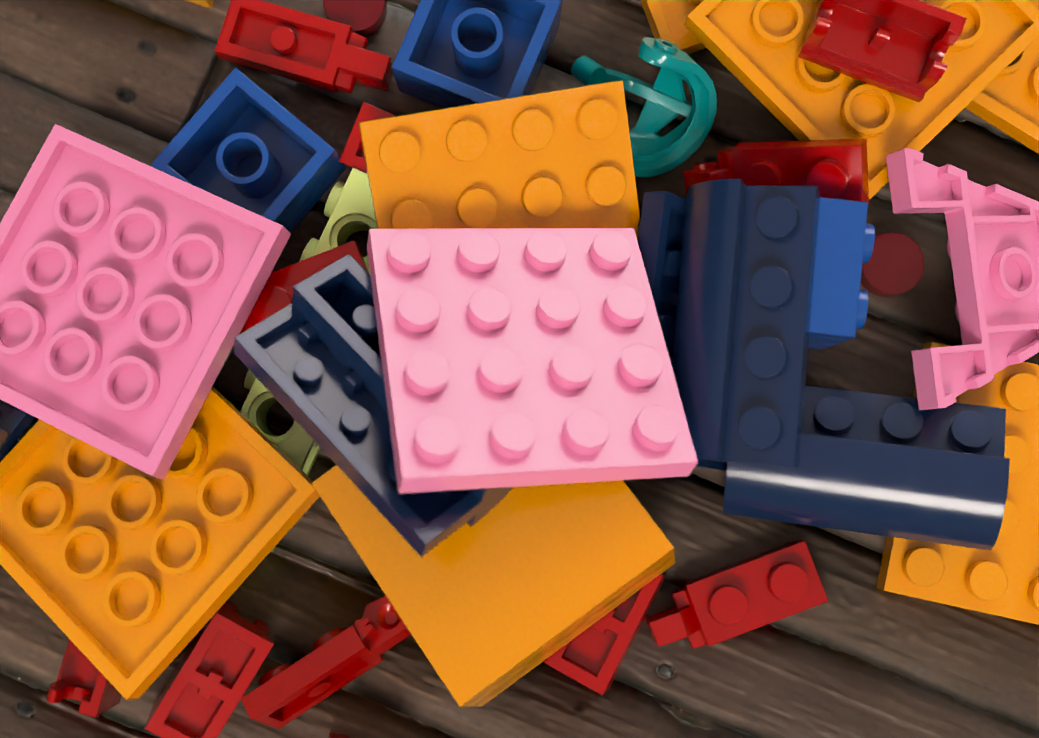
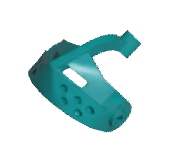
M644 37L638 48V56L647 63L661 67L653 85L628 74L604 68L589 56L583 55L574 62L571 73L574 78L585 86L611 81H623L625 91L646 99L636 126L629 132L635 177H653L670 171L688 159L701 146L712 127L717 112V93L713 80L706 71L685 52L678 49L675 44L660 38ZM682 79L688 84L692 103L686 100ZM681 114L686 117L677 128L664 137L658 135V132L678 115Z

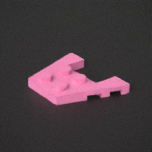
M904 148L886 155L893 214L944 213L948 234L947 253L952 264L957 301L955 314L960 324L962 345L911 351L919 410L946 408L956 402L955 397L968 389L980 388L995 379L994 374L1005 367L1022 363L1039 353V202L998 184L985 187L968 180L967 171L950 164L937 167L923 161L924 153Z

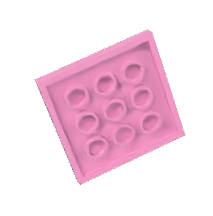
M55 124L0 222V399L153 477L164 479L234 345V337L240 334L291 233L283 225Z
M634 228L369 229L367 253L398 493L682 477L690 475L698 461Z

